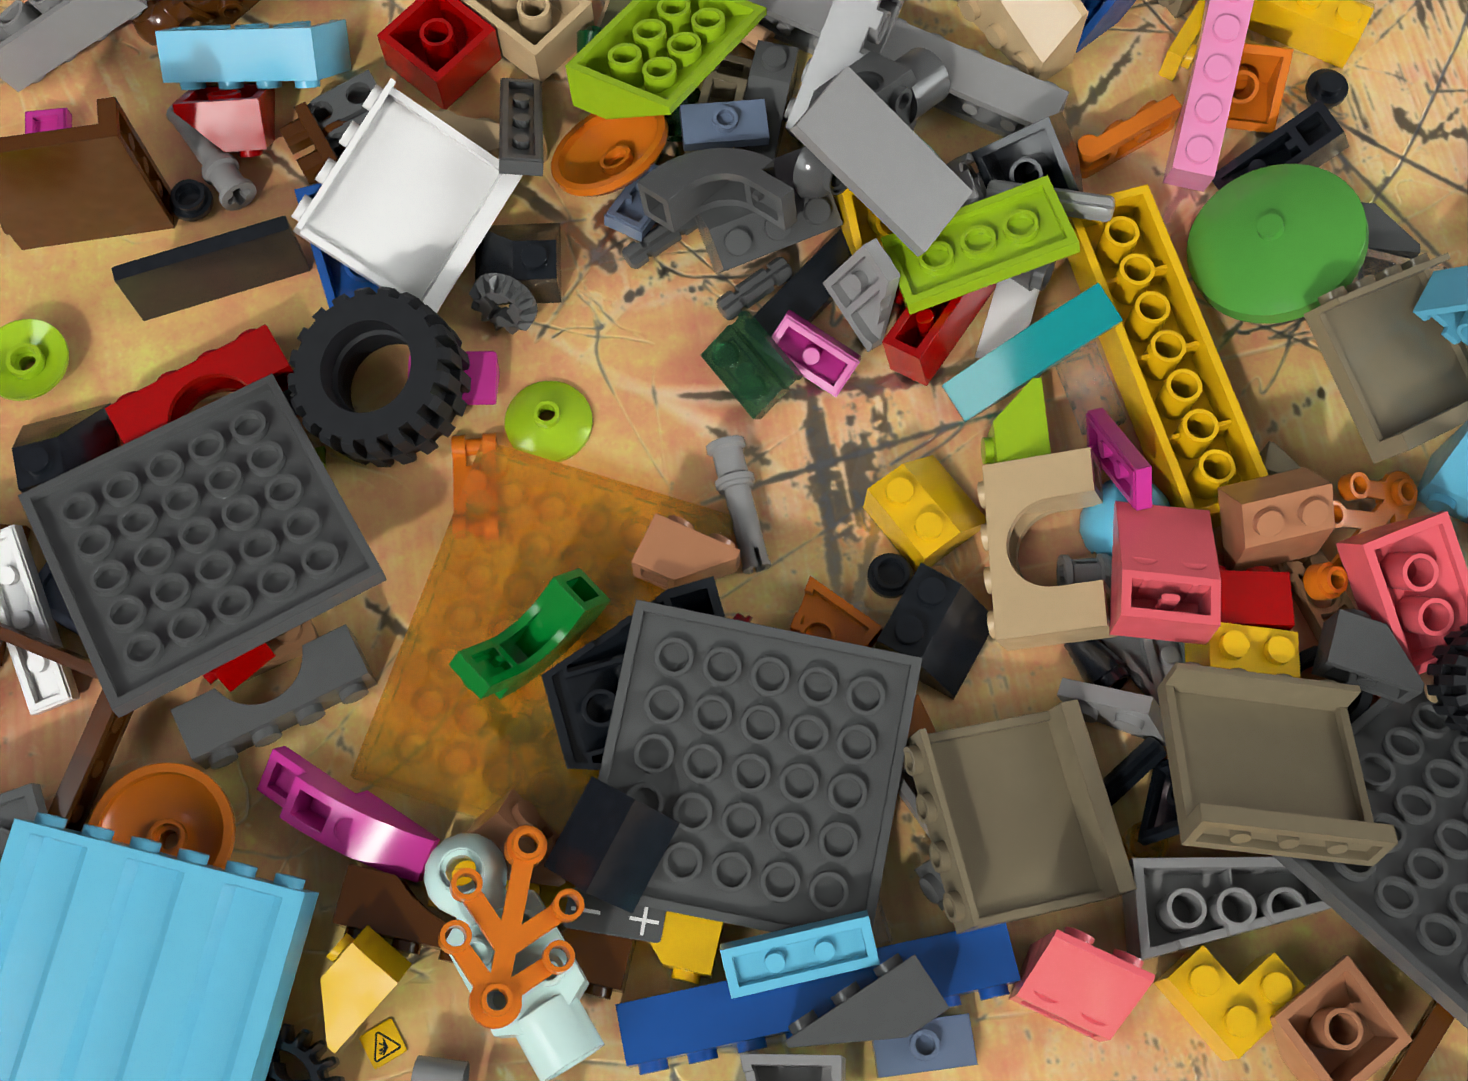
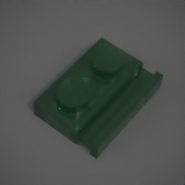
M741 311L738 314L739 318L732 325H728L700 356L753 419H762L790 390L789 387L804 375L750 312Z

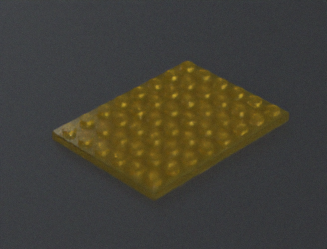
M482 439L350 776L355 780L473 818H478L504 795L514 789L524 800L529 801L536 807L539 815L557 834H561L591 776L598 779L600 770L567 769L541 675L589 642L594 641L609 631L627 616H631L636 599L651 602L655 597L666 591L633 576L631 562L655 513L666 518L669 515L681 517L690 522L695 531L710 536L711 533L720 534L730 540L734 532L731 515ZM580 568L611 600L589 629L536 678L502 699L492 694L480 700L473 691L464 685L462 679L449 666L457 652L491 639L503 632L534 604L553 577Z

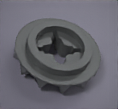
M501 273L484 274L475 281L469 293L473 298L471 308L482 313L481 321L493 323L496 331L503 327L512 335L519 329L527 331L537 317L538 307L534 296L525 285L511 276ZM508 301L511 302L510 305L508 306L509 308H507V307L500 308V307L497 305V304L507 303Z

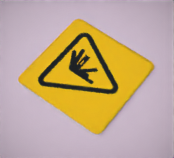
M392 1019L384 1021L359 1037L374 1069L382 1067L407 1051V1047Z

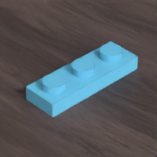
M867 910L720 944V954L731 999L880 965Z

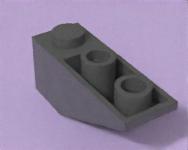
M899 953L873 969L878 979L863 989L855 981L832 996L831 1000L836 1007L821 1017H818L813 1009L790 1024L788 1028L793 1036L785 1040L784 1043L787 1048L905 1038L949 1009V1006L916 955L914 954L903 961Z

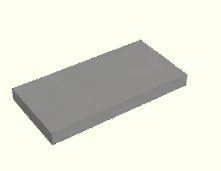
M848 65L838 73L789 130L917 257L928 250L973 193Z

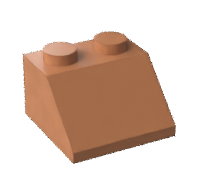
M1306 467L1218 487L1224 564L1227 570L1245 571L1255 566H1271L1316 555L1335 528L1332 483Z
M1343 955L1270 1017L1280 1057L1298 1081H1366L1413 1041L1348 955Z

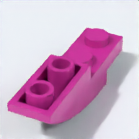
M288 747L273 748L257 790L282 807L279 818L302 833L347 857L416 883L423 881L425 864L440 841L438 837L368 790L354 793Z

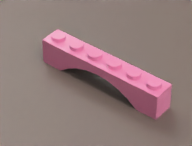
M1205 0L1196 55L1169 151L1163 178L1164 184L1204 192L1215 177L1254 0Z

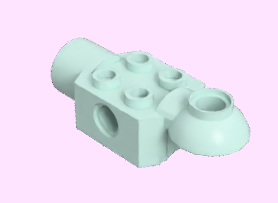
M460 833L446 838L433 849L425 864L424 884L428 897L440 910L468 924L472 932L470 945L490 971L494 950L463 902H459L452 897L449 884L452 879V872L457 864L463 861H473L476 871L483 880L482 892L501 919L507 891L505 888L507 865L502 851L492 840L479 834ZM472 880L466 885L457 886L461 893L470 894L475 891V883ZM528 890L522 924L546 909L540 896L534 890ZM557 927L516 954L512 976L540 960L543 950L551 942L556 940L565 941ZM453 928L446 939L447 943L451 946L462 945L464 943L463 932ZM552 949L549 953V959L553 965L562 967L566 964L567 956L563 950ZM449 954L460 976L462 977L465 985L471 993V990L473 988L472 985L462 972L461 968L459 967L453 956ZM576 959L565 973L560 975L552 974L522 995L521 1011L511 1024L500 1029H490L495 1037L517 1039L540 1081L552 1080L605 1045L580 1002L590 983ZM492 991L487 995V1004L493 1010H501L505 1006V997L499 991Z

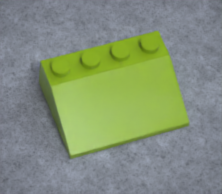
M632 0L565 65L573 106L604 119L671 115L767 15L766 7L747 0Z

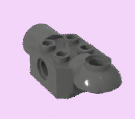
M921 47L911 49L895 61L870 51L849 66L912 131H914L917 119L944 100L950 89L949 75L942 61L933 52ZM837 75L814 90L809 107ZM806 146L802 148L797 157L793 172L795 192L802 198L812 199L822 198L830 193L833 195L843 193L847 187Z

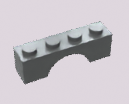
M345 624L302 645L300 671L293 684L277 698L262 704L247 705L231 701L214 688L171 709V713L191 759L205 769L210 767L211 769H219L236 761L238 753L254 745L255 747H264L274 743L281 738L282 731L296 724L304 726L318 721L326 714L325 710L341 702L343 704H350L362 699L368 694V689L377 685V682L356 637Z

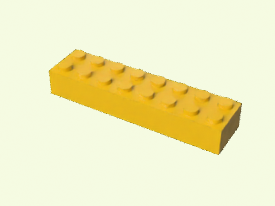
M1148 184L1107 194L1114 197L1115 210L1111 221L1101 222L1068 217L1080 245V252L1068 256V261L1081 293L1099 283L1123 319L1119 325L1099 336V340L1145 458L1152 466V476L1156 486L1166 495L1171 507L1209 510L1212 528L1221 526L1218 487L1269 475Z

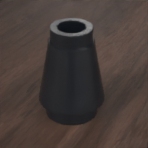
M1098 639L1064 644L1084 682L1120 690L1130 680L1131 675L1126 670L1127 663Z

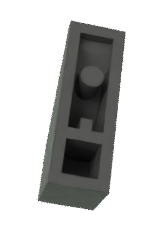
M758 40L744 100L765 99L770 136L769 145L734 148L753 151L771 159L777 157L785 126L784 114L792 99L797 79L799 48Z

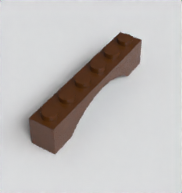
M349 864L332 923L345 928L344 936L348 933L355 939L368 925L381 937L392 939L391 946L398 951L420 955L421 948L426 947L440 951L438 960L453 963L449 954L445 953L438 943L439 932L446 922L436 917L425 907L404 880L395 874ZM571 928L560 931L564 940L573 947L575 959L590 983L584 994L607 1000L611 999L612 991L624 994L636 945L635 939ZM449 929L445 933L446 939L448 938L452 929Z

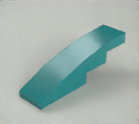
M1097 283L945 382L942 388L966 423L1026 386L1032 378H1039L1045 371L1116 327L1123 319L1101 285Z

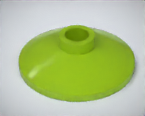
M37 319L16 320L0 327V397L13 401H25L40 397L52 390L63 378L69 364V348L63 335L51 324ZM35 362L31 368L25 370L27 364Z
M542 381L527 386L512 399L505 415V430L512 447L528 460L544 464L562 462L577 454L587 443L593 426L592 412L586 398L574 387L558 381ZM545 411H553L555 413V416L548 421L539 418L540 414Z

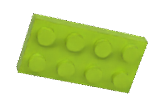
M1048 175L961 207L928 250L918 257L894 233L881 237L884 251L890 256L894 266L901 275L898 286L910 315L1080 252L1079 240Z

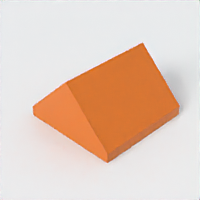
M1244 43L1226 128L1265 133L1275 131L1294 51L1293 48Z

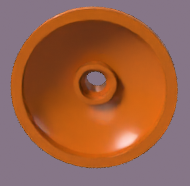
M590 114L576 124L557 146L551 161L553 178L563 191L575 196L597 197L623 189L643 176L661 155L669 132L666 117L658 115L604 119L595 114Z
M179 763L150 764L124 775L103 794L89 820V825L114 830L115 833L112 840L129 844L131 837L136 836L161 842L160 852L174 856L178 855L179 848L210 855L209 865L221 868L226 867L227 861L231 857L236 834L234 812L222 788L200 770ZM172 833H177V844L173 848L167 849L165 847L166 838Z

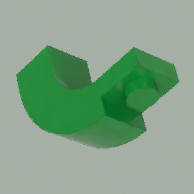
M580 568L555 576L534 604L516 622L495 637L458 651L449 663V666L462 679L464 685L473 691L480 700L492 694L502 699L529 683L559 659L589 629L611 600Z

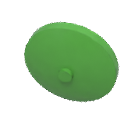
M1280 164L1263 167L1229 182L1217 191L1200 210L1193 222L1187 241L1189 271L1202 297L1224 315L1240 321L1258 324L1292 321L1304 317L1303 314L1321 306L1318 297L1341 286L1347 289L1346 286L1353 282L1367 254L1369 244L1368 223L1359 197L1337 175L1318 167L1303 164Z

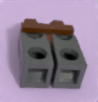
M369 69L317 96L308 105L306 102L295 106L294 109L299 118L279 129L292 154L311 145H314L316 148L315 151L296 160L309 185L318 182L315 178L329 157L337 162L346 149L338 142L352 120L361 125L369 113L362 105L377 84Z

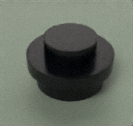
M1319 69L1313 72L1305 85L1308 102L1312 105L1321 99L1327 109L1341 104L1347 96L1349 89L1345 77L1332 69Z
M186 179L178 182L172 188L169 203L173 213L179 219L197 221L204 218L211 211L214 199L211 191L205 184L196 180Z
M885 553L876 557L871 562L867 572L870 588L877 595L884 598L902 596L913 578V570L909 562L904 557L894 553Z

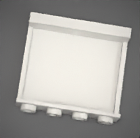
M390 78L384 89L376 84L363 103L362 107L367 109L369 113L362 124L359 125L352 120L338 143L346 149L336 162L329 157L318 173L315 180L321 183L322 186L315 197L312 199L305 194L291 216L298 221L293 232L379 288L383 286L395 288L399 293L408 292L418 297L425 305H428L437 313L523 175L499 174V159L394 88L396 81Z

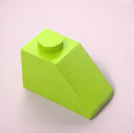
M1042 377L1032 378L995 418L988 436L983 437L981 440L983 464H994L1051 454Z

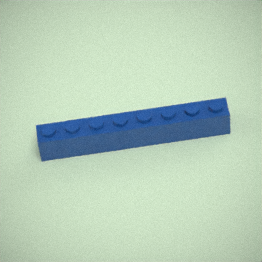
M1006 923L961 934H956V931L876 948L880 964L899 953L903 961L915 954L949 1008L962 1005L960 995L979 992L981 1001L1009 995L1008 985L1021 980ZM879 965L731 999L726 980L615 1004L626 1066L629 1068L638 1066L639 1074L645 1075L669 1069L668 1059L687 1055L689 1064H696L717 1059L718 1048L737 1045L738 1054L767 1048L766 1038L785 1034L787 1040L793 1036L788 1026L814 1009L817 1016L821 1017L836 1007L831 997L856 981L860 988L863 989L878 979L873 969Z

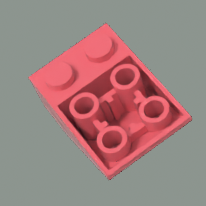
M1115 501L1109 635L1206 645L1221 626V577L1210 511L1152 505V508L1136 511L1129 502Z
M1065 927L1064 932L1056 929L1030 945L1019 972L1021 980L1014 984L1009 1000L1098 1042L1111 1040L1151 986L1156 975L1142 969L1144 962L1140 958L1118 949H1114L1113 953L1109 954L1093 946L1095 939L1092 936L1078 929Z

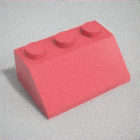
M1440 511L1378 526L1336 543L1358 610L1368 613L1372 620L1388 625L1418 674L1427 672L1428 664L1437 663L1438 659L1432 653L1436 646L1447 645L1444 637L1451 631H1461L1460 626L1468 624V569L1448 511Z

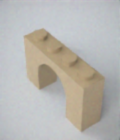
M1087 447L982 465L983 481L978 482L977 492L980 505L986 510V524L981 525L980 532L985 551H989L990 567L984 568V582L988 594H992L993 610L987 613V625L990 636L995 638L1007 651L1117 637V635H1109L1111 589L1104 580L1052 587L1039 586L1023 578L1018 562L1022 539L1029 528L1038 520L1052 513L1093 507L1103 503L1100 462L1092 449Z

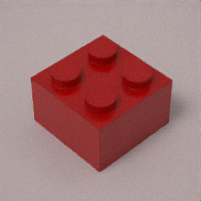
M415 0L377 35L386 65L441 109L446 110L502 59L496 29L459 0Z

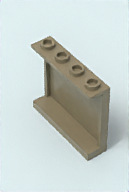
M1424 253L1401 265L1399 263L1375 275L1366 276L1347 285L1346 288L1349 293H1347L1344 286L1336 288L1318 297L1321 306L1303 314L1374 464L1409 451L1464 424L1468 420V350L1462 341L1455 345L1441 335L1444 327L1432 317L1427 321H1423L1413 313L1431 277L1429 269L1451 259L1448 253L1431 260L1427 253Z
M1176 662L1158 686L1157 692L1182 845L1374 866L1398 844L1394 825L1374 823L1347 710V707L1361 693L1360 686L1338 683L1334 680L1319 681L1296 678L1288 674L1272 675L1249 672L1242 668L1225 669L1202 666L1195 662Z
M1078 699L1060 702L1049 711L928 734L926 728L919 729L907 739V745L903 749L905 755L903 763L907 773L913 776L918 793L916 797L917 813L921 822L927 825L931 840L929 847L930 861L934 870L940 873L945 890L943 895L944 911L948 920L954 923L956 934L1108 900L1137 889Z

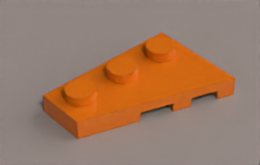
M810 576L805 587L804 598L798 612L794 615L790 630L872 648L877 642L883 627Z

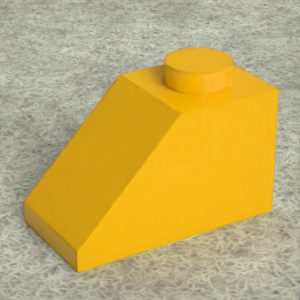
M666 911L661 941L658 943L649 942L663 967L672 970L671 979L699 985L701 977L712 979L724 922Z
M368 925L355 939L348 933L345 934L326 956L333 964L320 978L327 1048L334 1054L399 983L412 965L411 962Z

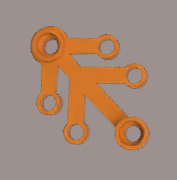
M1403 471L1389 472L1378 481L1369 480L1362 472L1342 475L1338 481V491L1344 500L1353 501L1369 498L1374 499L1377 505L1369 512L1345 509L1341 502L1333 501L1334 529L1341 527L1357 529L1352 534V536H1355L1372 528L1386 525L1389 520L1390 523L1407 520L1408 514L1415 508L1417 503L1418 490L1416 484ZM1339 552L1331 562L1312 564L1306 569L1303 584L1306 593L1312 599H1335L1347 589L1348 576L1343 567Z
M523 825L514 829L504 844L505 858L512 866L501 919L482 892L483 880L476 870L472 868L458 870L453 875L449 884L452 897L459 902H463L494 950L491 970L487 969L471 947L472 932L464 921L451 920L447 922L438 935L440 948L445 953L453 956L473 987L468 999L469 1011L473 1019L481 1026L489 1029H500L511 1024L521 1011L522 995L552 974L560 975L565 973L575 960L573 947L566 941L556 940L543 950L540 960L512 976L517 953L562 922L570 923L575 921L582 914L585 905L584 899L578 891L564 889L554 897L550 906L522 924L533 867L541 862L547 851L545 835L541 830L530 825ZM522 837L533 839L536 844L535 852L524 853L518 846L519 839ZM461 877L471 878L475 883V891L470 894L461 893L457 888V880ZM568 897L575 902L576 911L574 914L568 915L560 910L559 900L561 898ZM452 928L461 930L464 935V943L460 946H451L446 941L445 933ZM552 949H561L565 952L567 961L564 966L557 967L551 963L549 953ZM492 991L501 992L505 997L504 1008L501 1010L491 1009L487 1004L488 993Z

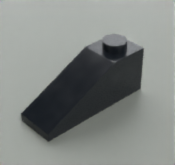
M1319 99L1216 171L1212 182L1220 190L1229 182L1248 172L1272 165L1303 164L1319 168L1348 148L1349 144L1344 130L1322 100Z

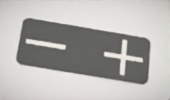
M581 894L585 904L582 914L573 922L563 923L566 928L658 943L661 941L666 911L637 905L634 912L630 913L595 896ZM568 898L565 914L571 915L576 911V904L571 898Z

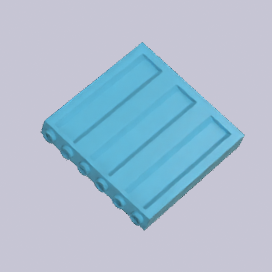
M37 812L34 820L14 818L0 861V1081H265L319 892L304 889L305 879L287 874L276 873L274 881L256 877L258 867L228 860L225 868L209 865L210 855L193 850L179 848L177 856L160 852L162 843L136 836L131 837L129 844L112 840L115 831L107 828L84 824L82 832L65 828L68 819L56 815Z

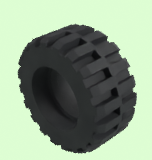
M383 286L378 288L377 293L370 287L356 289L354 291L355 296L349 298L345 293L332 300L334 306L327 311L321 307L312 316L315 319L309 329L303 327L297 337L301 341L298 350H292L289 364L295 368L294 373H289L287 376L288 390L296 394V396L292 397L291 403L295 413L303 418V426L312 435L353 461L364 465L371 462L377 467H391L395 459L405 465L416 461L417 452L422 451L428 455L437 449L438 445L435 441L442 434L448 438L456 428L451 424L456 415L463 416L467 403L462 400L463 393H469L471 390V377L464 372L470 367L468 354L461 348L462 341L457 333L418 297L408 292L399 293L395 288ZM393 344L408 345L411 356V368L407 382L399 395L380 409L356 413L351 400V385L360 364L371 353L382 347Z

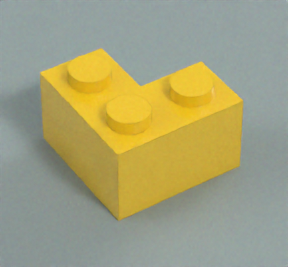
M1204 945L1187 951L1153 982L1222 1061L1240 1059L1273 1028L1270 1017L1306 987L1275 952L1257 957L1233 979Z

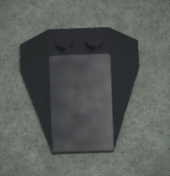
M714 576L667 589L651 601V603L725 617ZM633 614L627 616L609 631L594 641L589 642L541 675L567 769L600 770Z

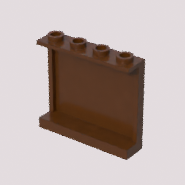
M116 97L97 99L98 124L0 137V224L3 232L6 235H10L21 250L175 228L174 213L169 203L171 189Z

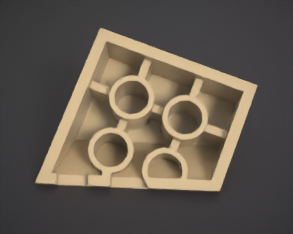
M959 0L957 5L964 18L974 22L985 34L989 44L993 48L999 49L1012 62L1013 66L1017 67L1021 72L1042 81H1046L1073 62L1089 13L1081 0Z

